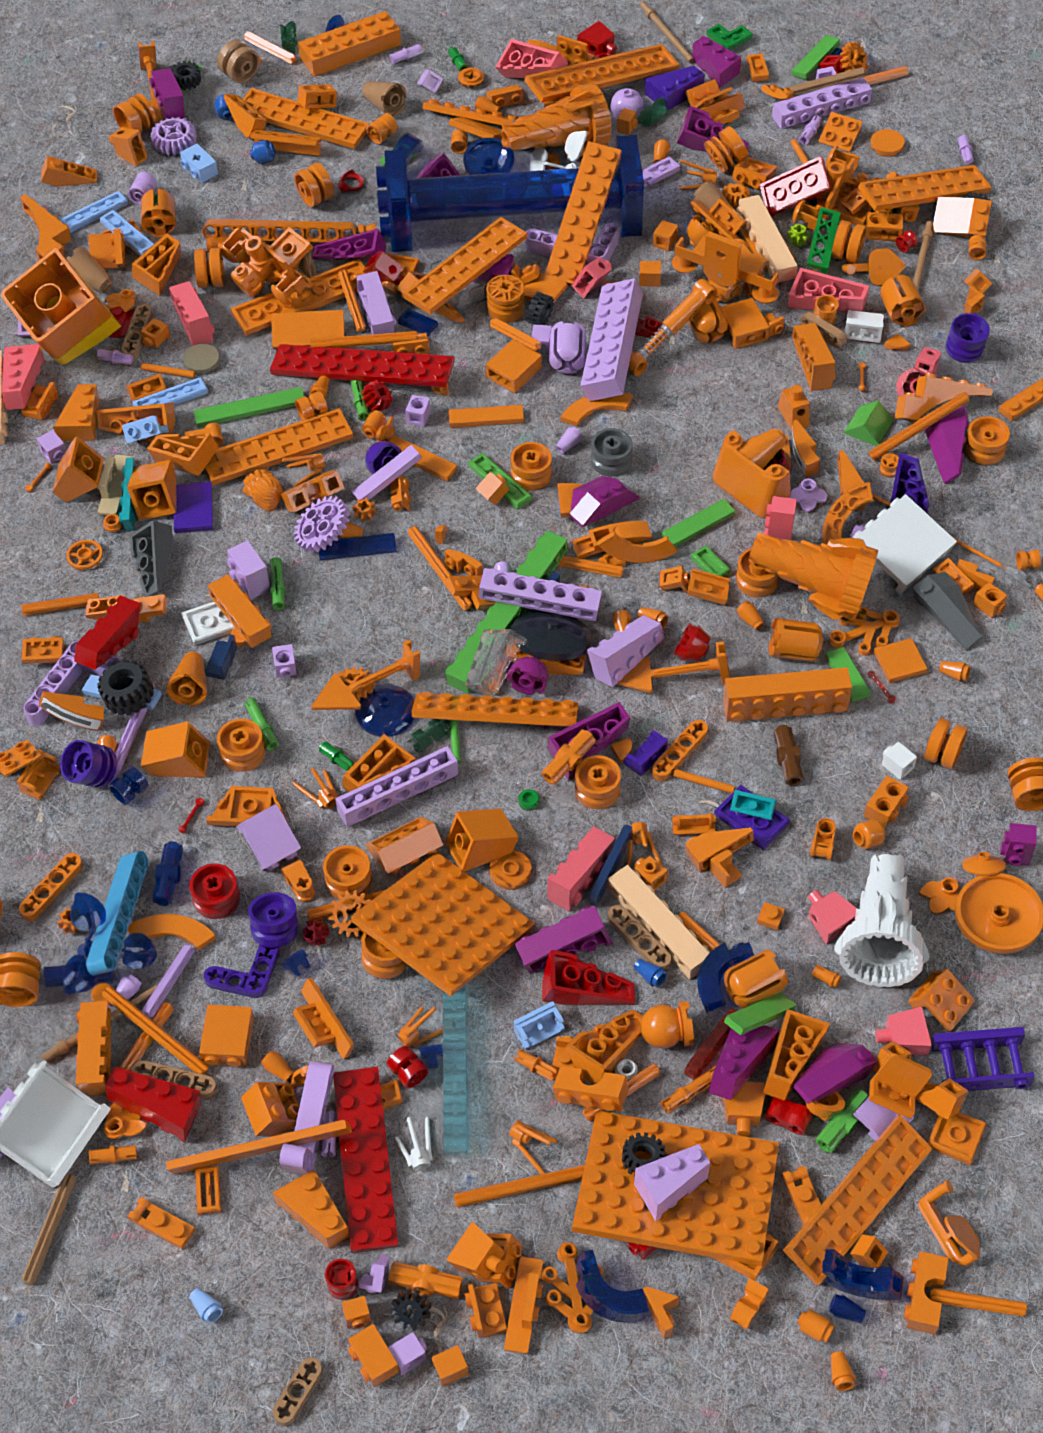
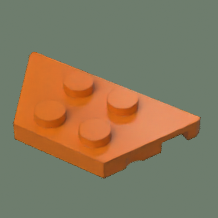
M231 786L226 792V796L216 805L217 809L211 816L208 815L206 822L207 825L237 826L275 804L279 807L282 815L283 812L273 788Z

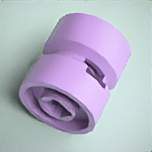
M147 172L138 173L128 191L129 198L134 203L141 205L143 195L151 189L155 191L157 180Z

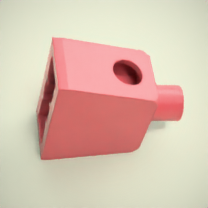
M598 257L583 268L572 284V287L584 299L603 283L612 270L611 263ZM587 278H593L591 281H587Z
M924 347L916 359L915 368H923L930 374H937L942 353L936 349Z
M815 890L808 896V899L813 903L810 907L809 918L826 944L840 936L846 930V927L855 921L857 908L837 892L832 891L824 897L818 890Z
M922 1007L892 1014L887 1017L886 1029L875 1030L877 1043H890L894 1041L911 1052V1055H929L931 1041Z

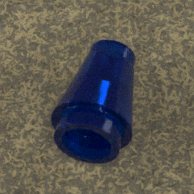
M836 1293L828 1309V1312L832 1313L833 1317L860 1324L866 1314V1310L845 1295H838Z

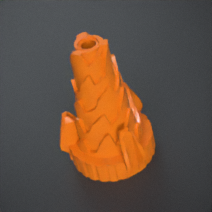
M595 84L575 87L572 89L570 96H565L556 103L537 110V113L520 117L515 122L503 124L501 143L503 147L511 148L512 150L565 146L566 140L571 133L587 131L586 140L580 157H583L588 141L605 146L610 142L612 127L607 102L602 91Z
M758 532L748 561L765 567V571L777 574L785 581L799 585V589L813 593L810 594L808 601L829 618L837 620L845 617L855 620L879 550L866 546L864 540L860 538L829 539L828 544L821 543L820 546L801 540V542L781 540Z

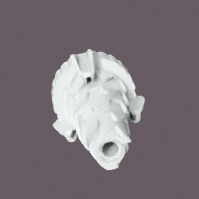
M875 854L871 858L865 891L861 893L860 909H856L855 921L846 927V930L843 931L837 940L834 949L835 953L840 956V964L848 975L870 986L893 987L908 983L922 971L923 963L929 960V952L921 937V933L912 925V910H909V898H906L907 876L904 877V858L901 854H882L879 856Z

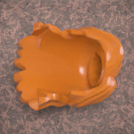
M256 469L254 474L250 473L243 480L245 485L242 490L243 493H246L249 498L252 497L255 504L265 511L274 510L279 500L283 499L281 493L284 492L282 485L268 470Z

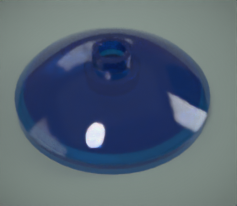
M497 138L479 139L466 149L463 157L464 168L475 180H484L485 182L501 180L513 169L515 161L513 150L503 147L502 140Z
M391 684L375 686V688H372V693H367V698L360 697L358 702L361 704V709H355L357 722L363 730L375 736L381 737L383 734L388 737L398 735L407 730L415 719L412 718V707L415 700L402 687Z

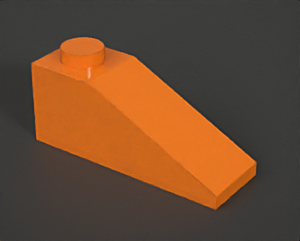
M224 94L225 102L238 129L244 133L246 138L252 139L251 133L255 130H264L267 123L265 117L238 95Z
M840 450L837 457L840 496L849 489L864 483L844 450ZM864 504L855 510H865L867 504Z
M750 827L702 833L699 836H693L685 844L686 854L699 872H702L710 867V859L728 848L731 853H734L754 841L753 830Z

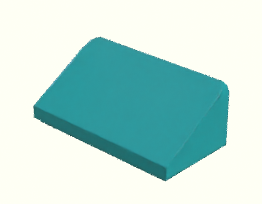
M735 790L730 810L772 820L777 800Z

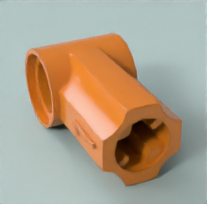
M209 423L205 426V429L185 432V436L189 434L204 436L205 433H211L219 447L223 444L222 429L218 423Z

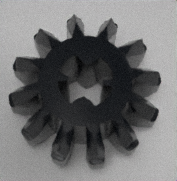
M410 1287L406 1288L405 1293L399 1291L397 1298L391 1302L394 1306L391 1309V1315L397 1316L394 1321L395 1324L401 1321L404 1322L402 1325L403 1330L407 1328L408 1324L411 1325L413 1331L416 1330L417 1324L423 1327L426 1324L425 1319H429L431 1316L428 1310L431 1309L432 1303L425 1302L428 1295L423 1294L420 1296L419 1288L415 1290V1293H412ZM408 1305H411L412 1309H416L415 1312H412L410 1308H407Z

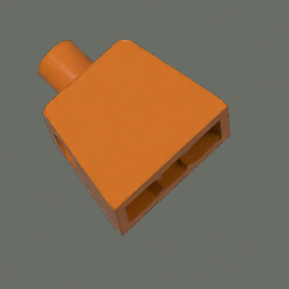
M121 127L109 136V142L113 144L116 154L137 167L148 158L139 130Z
M793 385L791 388L782 390L778 403V409L791 431L793 420L796 419L803 428L809 427L810 403L800 385Z
M745 1082V1085L732 1100L722 1098L726 1123L737 1125V1135L749 1136L751 1134V1126H758L760 1124L765 1097L763 1093L765 1083Z
M473 1222L470 1223L446 1259L458 1271L483 1280L488 1279L492 1272L496 1274L502 1273L506 1266L505 1261L501 1259L504 1255V1250Z

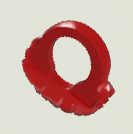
M354 169L344 173L338 182V188L343 192L357 191L363 186V178L356 174ZM356 179L360 184L357 187H350L345 183V180Z

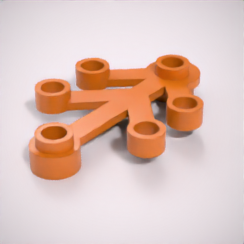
M860 607L855 620L845 617L839 619L841 626L853 625L859 628L846 633L841 630H834L830 634L829 643L835 648H840L846 641L865 634L863 642L859 645L858 652L863 656L869 655L871 650L870 644L875 630L883 627L881 636H878L876 639V646L887 645L890 630L899 625L900 617L894 610L878 613L868 610L866 607ZM868 617L877 621L869 622L864 619Z
M565 1242L557 1250V1258L565 1264L568 1284L557 1276L558 1273L554 1267H546L541 1275L542 1280L550 1283L557 1290H550L545 1297V1301L549 1306L555 1307L568 1318V1326L574 1333L582 1334L591 1327L592 1319L590 1315L598 1304H602L607 1298L606 1290L602 1287H597L591 1294L592 1299L584 1308L582 1307L581 1298L594 1281L601 1278L603 1269L598 1264L591 1265L587 1271V1276L579 1285L574 1260L578 1253L577 1248L573 1243ZM565 1248L571 1250L572 1254H568ZM592 1270H596L598 1275H594ZM546 1272H550L553 1278H549ZM560 1292L571 1300L572 1308L561 1300ZM596 1293H600L603 1298H598ZM550 1295H554L557 1301H552ZM577 1317L581 1318L584 1323H579Z

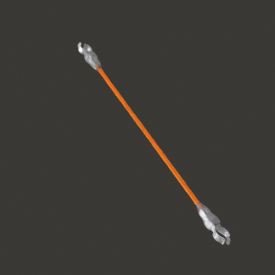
M826 466V469H823L825 476L830 479L835 478V481L839 484L837 469ZM826 470L834 471L836 475H830L826 472ZM873 494L874 499L890 507V502ZM954 538L958 545L999 566L1014 580L1023 581L1027 587L1035 588L1038 585L1039 581H1036L1033 575H1026L1021 569L1001 564ZM1025 579H1032L1035 583H1027Z

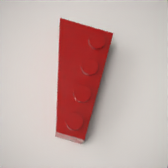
M120 595L116 599L117 604L115 606L111 605L107 609L108 614L106 617H100L96 621L94 629H89L77 642L74 662L96 670L112 656H115L122 648H125L132 640H135L139 634L138 623L141 603Z

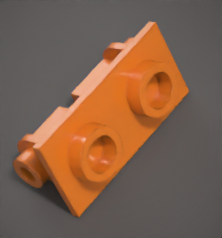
M402 474L390 483L391 503L394 511H400L402 508L410 511V503L412 502L408 489L410 488L409 480L406 477L404 478Z
M711 813L703 815L677 814V816H672L673 835L716 832V817Z

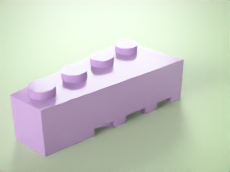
M643 615L628 624L624 631L615 632L611 639H604L599 642L598 647L589 648L587 651L595 679L614 687L665 638L661 623Z

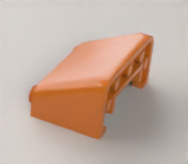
M732 430L723 440L713 471V481L754 514L761 518H766L767 505L772 504L773 496L791 497L790 471L779 464L771 465L764 471L738 451L743 445V439L740 434Z

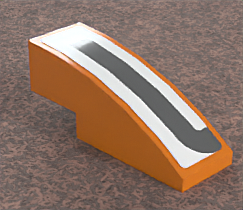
M793 420L792 450L798 467L806 478L819 472L820 459L815 454L817 444L798 420Z
M45 691L41 694L39 707L51 715L82 728L100 730L104 720V706L84 704V697Z

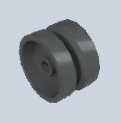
M606 428L598 431L593 436L591 441V464L596 472L604 476L614 477L622 475L630 469L633 444L628 433L621 429Z

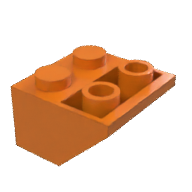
M256 1082L241 1096L256 1136H276L295 1128L300 1105L291 1083Z

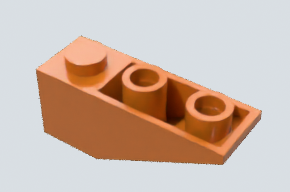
M47 156L41 169V182L57 187L96 183L97 169Z

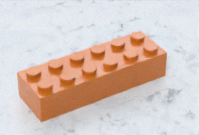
M386 11L298 42L300 59L311 74L317 76L400 46L401 33L400 28Z
M848 667L725 678L723 705L726 722L848 711L852 691Z

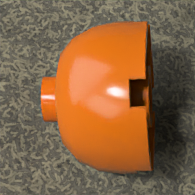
M699 214L694 215L687 228L688 237L691 239L689 242L694 247L697 246L702 237L706 236L709 231L719 234V230L702 220L703 216Z

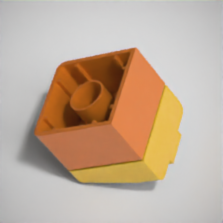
M56 247L1 292L2 299L30 336L60 365L69 363L104 341L121 327L87 281Z

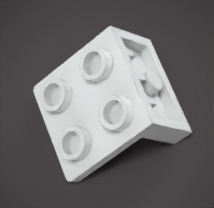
M848 310L845 327L847 339L880 343L884 315Z

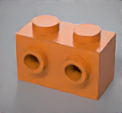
M374 1324L348 1338L350 1348L347 1351L353 1362L358 1360L362 1368L359 1371L366 1383L370 1381L375 1388L399 1373L396 1360Z

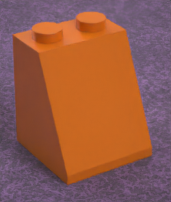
M75 437L59 463L52 493L64 502H68L97 488L104 457L80 438Z
M171 459L134 468L127 489L139 521L176 513L177 476Z
M189 721L147 731L141 766L151 776L203 778L206 776L211 742Z
M501 808L457 811L445 844L461 872H466L512 853L518 841V835Z

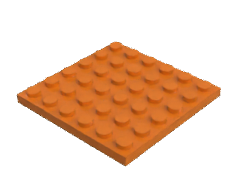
M438 852L351 917V922L450 997L508 951L515 943L530 933L535 926L533 921L470 875L461 872L459 867Z

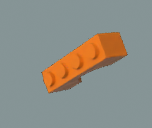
M891 1041L880 1049L876 1059L878 1062L872 1070L877 1072L892 1053L912 1060L911 1052ZM948 1078L939 1084L927 1082L915 1099L935 1111L940 1117L949 1120L959 1113L968 1090Z

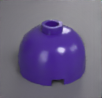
M388 441L374 443L369 447L365 456V464L368 471L372 475L402 452L400 447Z

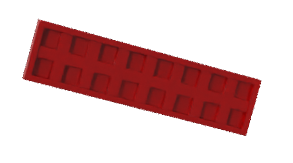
M377 1066L334 1072L338 1121L346 1120L352 1129V1133L339 1136L351 1253L399 1247L379 1068Z

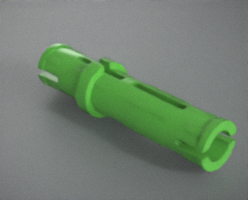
M350 380L354 395L353 404L354 408L357 409L358 419L365 421L369 416L366 402L362 401V381Z
M274 557L270 560L272 580L270 594L273 597L272 605L275 610L285 608L284 595L286 594V588L283 586V562L279 557Z
M254 697L248 698L247 700L250 705L245 701L244 706L247 708L252 720L260 727L267 750H275L276 748L273 743L278 747L279 742L273 734V727L268 724L257 700Z

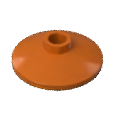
M979 852L977 855L965 858L962 861V868L971 874L990 876L1002 873L1006 869V863L1001 858L993 856L988 852Z

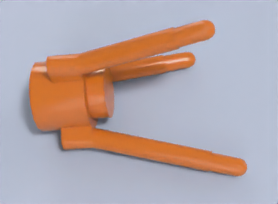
M680 160V163L704 171V173L688 170V174L703 177L702 182L707 181L709 183V180H712L716 185L717 172L713 171V169H707L694 163ZM702 184L680 187V190L698 189Z
M321 453L282 459V462L299 461L287 464V468L307 464L309 470L313 469L312 473L295 483L293 488L306 482L316 474L322 473V468H325V461Z
M311 768L314 777L322 788L318 793L319 799L297 782H293V785L313 800L319 808L331 809L336 806V798L339 795L334 789L327 770H323V774L329 788L326 787L316 770Z
M644 822L632 824L633 837L628 845L626 865L629 867L631 865L633 841L637 844H643L644 847H647L648 841L655 860L663 867L652 841L651 833L648 832L647 824Z
M420 1007L407 1024L399 1030L400 1032L397 1034V1037L404 1046L408 1045L409 1047L417 1048L420 1044L453 1029L454 1026L449 1025L418 1040L420 1033L417 1028L436 1011V1007H432L412 1025L424 1010V1007Z
M520 1120L516 1121L509 1131V1136L514 1138L512 1144L518 1147L540 1174H544V1170L524 1148L522 1143L527 1144L533 1137L550 1145L551 1142L556 1144L558 1142L557 1139L532 1128L528 1124H524Z

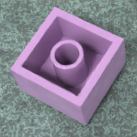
M248 540L227 550L228 559L226 561L231 569L229 575L232 580H237L243 593L246 592L252 600L270 591L266 566Z

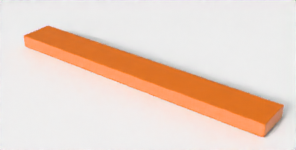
M346 1120L335 1121L169 1160L166 1162L167 1171L173 1174L183 1173L197 1168L281 1150L284 1143L298 1146L352 1133V1129Z

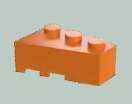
M383 734L343 775L342 787L348 792L353 791L416 761V758Z
M315 1170L272 1192L275 1203L286 1210L293 1219L307 1228V1231L328 1249L349 1238L348 1227Z

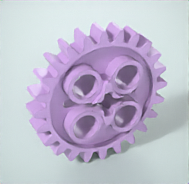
M325 496L323 501L318 499L317 504L312 502L311 508L306 507V513L300 514L302 519L296 521L299 525L294 527L296 532L293 535L297 544L306 552L308 550L311 553L314 550L319 552L320 548L325 550L326 545L332 546V541H338L337 536L343 535L342 529H346L345 523L349 522L347 518L350 515L348 512L349 508L337 496L335 498L330 496L329 499Z

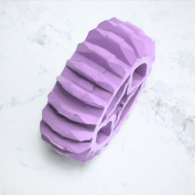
M172 116L171 119L160 120L152 128V144L157 152L162 154L167 153L168 156L174 154L175 156L196 144L197 134L195 127L190 121H186V118L180 119V117L173 118Z

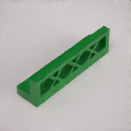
M822 207L819 209L806 266L819 269V273L826 274L841 212ZM822 214L832 216L831 220L826 222ZM822 228L827 230V234L824 236L819 232ZM822 242L824 248L819 250L815 244ZM819 256L821 263L813 262L812 258Z

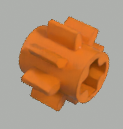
M367 497L362 500L357 499V506H352L355 512L354 518L361 519L362 523L367 520L372 521V515H376L374 501L369 502Z
M67 907L66 910L59 913L61 920L57 921L59 928H63L64 934L69 932L76 935V932L84 929L82 922L85 921L84 914H80L78 908L74 910Z

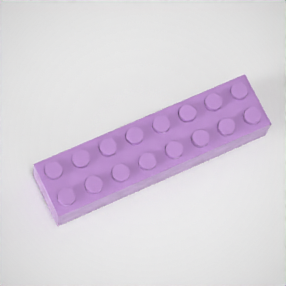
M635 278L609 283L601 288L580 385L589 401L623 395L643 296Z

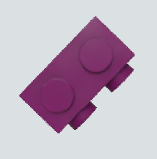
M1010 823L1008 831H1004L1003 842L1000 843V855H1003V860L1006 864L1013 866L1030 865L1037 844V825Z

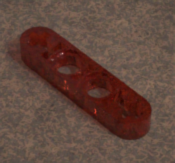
M730 1008L688 1062L684 1071L685 1076L695 1080L702 1075L727 1040L731 1028L724 1023L726 1016L738 1010Z

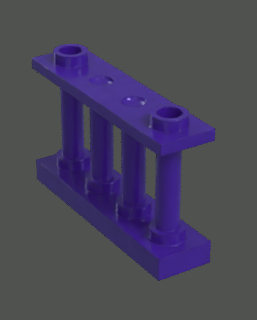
M1024 1027L933 1034L931 1049L932 1052L939 1051L942 1053L947 1079H952L968 1091L1014 1087L1016 1089H1025L1031 1086L1035 1077L1034 1072L1024 1073L1018 1046L1022 1044L1025 1037ZM1006 1046L1009 1048L1015 1074L1001 1075L996 1047ZM973 1049H987L992 1076L979 1077ZM952 1050L964 1051L969 1073L968 1078H956L951 1056Z

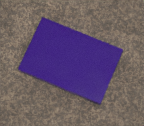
M202 482L176 485L174 532L184 533L213 530L212 483Z
M740 785L736 789L738 791L753 794L751 791H749L742 785ZM733 792L714 811V815L732 829L751 827L754 835L752 843L764 851L790 824V819L774 809L772 820L731 811Z

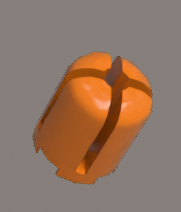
M159 188L158 205L155 203L154 189L147 191L141 199V226L143 231L145 230L152 234L154 238H162L166 233L169 234L173 231L174 227L176 228L174 197L168 191Z
M902 274L896 275L899 287L897 288L892 277L887 279L881 286V299L893 324H900L902 327L911 326L918 322L917 319L922 315L923 311L924 313L926 312V306L913 280Z
M717 298L711 303L705 304L688 321L695 339L702 343L717 341L723 337L728 328L727 319Z
M774 618L771 629L775 630L772 632L771 641L769 640V655H772L771 657L804 662H813L818 658L823 645V633L817 623Z
M766 949L726 970L724 985L726 986L728 996L737 1006L746 1008L783 991L784 987L788 985L784 968L779 969L773 960L777 956L771 950Z

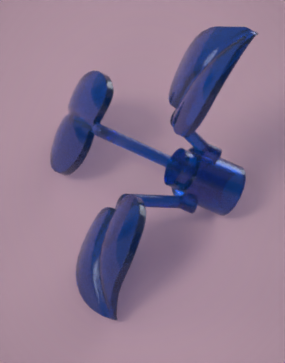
M75 893L70 911V918L74 927L80 931L91 929V932L84 939L85 943L78 946V955L72 956L65 965L63 973V989L65 994L89 991L98 981V975L93 976L89 973L86 962L93 943L91 938L96 931L95 926L105 923L106 910L96 897L87 893ZM132 933L124 940V948L121 950V952H124L122 961L128 968L142 969L148 967L157 958V951L146 935Z

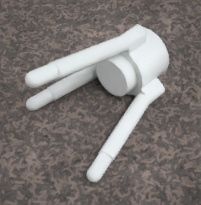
M408 1117L407 1122L414 1144L411 1155H409L398 1136L395 1137V1141L405 1156L408 1167H413V1170L419 1171L431 1166L430 1161H433L429 1117L425 1118L426 1150H424V1147L419 1146L412 1119Z

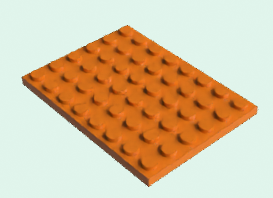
M601 1111L595 1114L571 1232L762 1266L779 1142ZM639 1132L641 1136H644V1132H646L648 1137L651 1138L653 1134L656 1136V1140L660 1139L662 1141L661 1145L664 1144L665 1157L699 1144L710 1161L708 1179L690 1194L684 1195L672 1209L666 1210L657 1221L654 1220L634 1185L635 1172L630 1175L628 1168L624 1169L622 1163L624 1142L626 1139L629 1140L631 1135L636 1138V1133ZM638 1151L634 1154L641 1160L652 1158V1155L646 1151Z

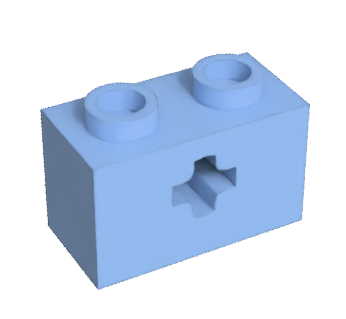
M198 144L180 152L182 167L187 169L192 177L201 183L218 175L216 161Z

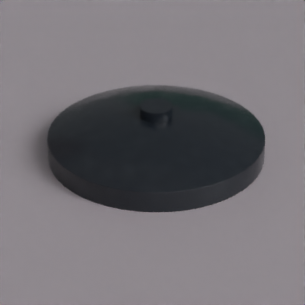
M535 611L518 617L512 625L511 639L515 646L524 653L539 659L551 661L575 659L584 655L591 645L592 635L590 629L575 617Z

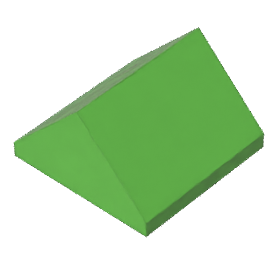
M878 400L860 406L845 429L844 434L878 446L893 424L894 419Z

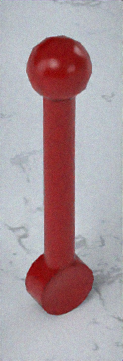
M202 798L195 800V807L184 824L178 828L180 833L186 832V827L198 808L204 805Z

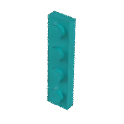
M133 457L126 458L125 466L122 467L124 481L121 482L123 496L120 497L122 512L119 513V520L124 525L126 531L134 530L135 508L127 489L133 470L137 467Z

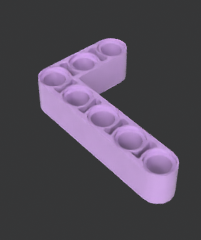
M607 223L603 226L595 244H592L586 265L598 257H601L604 261L610 260L619 240V227L617 224ZM538 229L527 230L526 250L550 258L557 234Z
M78 641L73 642L25 703L24 712L28 723L32 726H39L50 715V713L39 707V700L43 691L66 694L84 669L103 676L102 672L108 670L110 665L121 662L120 658L116 655L112 656L105 664L94 670L74 662Z
M310 1061L294 1131L323 1125L334 1074L333 1064ZM319 1141L298 1146L284 1143L280 1153V1165L287 1172L304 1175L312 1171L315 1165Z

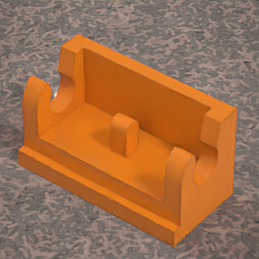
M39 749L38 752L42 757L27 765L17 779V784L20 792L41 800L61 771V768L56 763L57 758Z

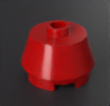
M688 624L683 632L684 635L675 648L674 654L680 658V661L698 663L702 656L705 657L710 649L708 644L711 637L699 625Z

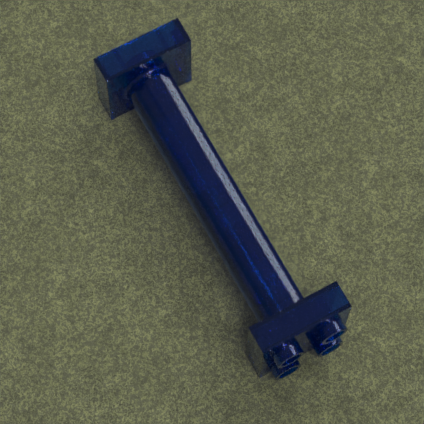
M637 135L616 136L615 148L622 150V155L604 209L617 208L621 237L642 236L644 179ZM406 150L384 151L385 166H376L377 188L387 187V190H377L378 210L380 214H389L387 217H380L381 235L383 238H391L392 252L413 251L412 222L565 212L579 168L409 179L407 176Z

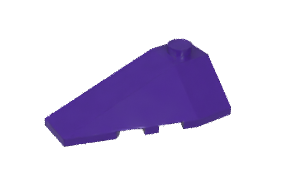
M901 452L890 503L897 497L901 499L906 494L924 512L928 513L929 501L920 461Z

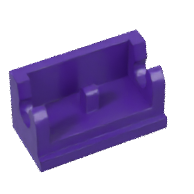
M652 730L648 739L636 751L625 756L626 759L623 761V764L639 776H642L667 750L668 739Z

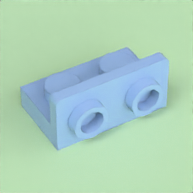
M156 415L122 425L127 443L138 442L169 433L168 426H160Z

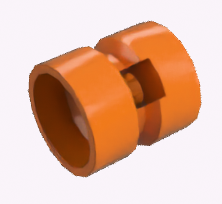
M384 113L377 120L367 125L366 131L374 143L381 144L387 137L392 136L398 131V125L392 115Z
M832 295L819 296L815 302L814 314L834 326L839 307L838 300Z
M321 391L310 394L309 398L304 396L295 400L296 409L301 420L328 412V406Z

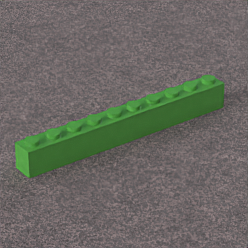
M547 530L543 536L538 538L535 548L529 551L525 562L519 565L517 574L547 580L568 551L567 539ZM496 602L494 606H491L487 611L485 619L478 623L475 633L468 637L466 646L457 653L454 663L447 667L445 672L447 684L469 694L500 649L501 644L505 642L511 633L514 621L522 616L528 608Z

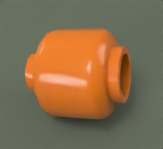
M867 820L855 826L853 840L859 847L870 849L880 846L884 842L885 828L877 820Z

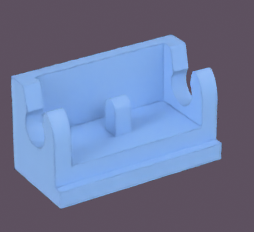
M553 1001L513 1021L514 1032L525 1050L565 1031V1027L562 1024L564 1022Z

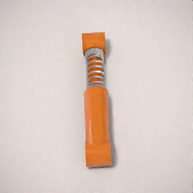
M705 279L698 280L692 292L662 322L661 329L655 332V336H651V340L648 339V343H644V347H641L638 351L631 352L628 370L635 376L641 375L647 368V360L650 358V355H653L652 353L656 352V349L660 348L659 346L663 345V342L667 341L668 337L675 336L705 304L714 301L718 290Z

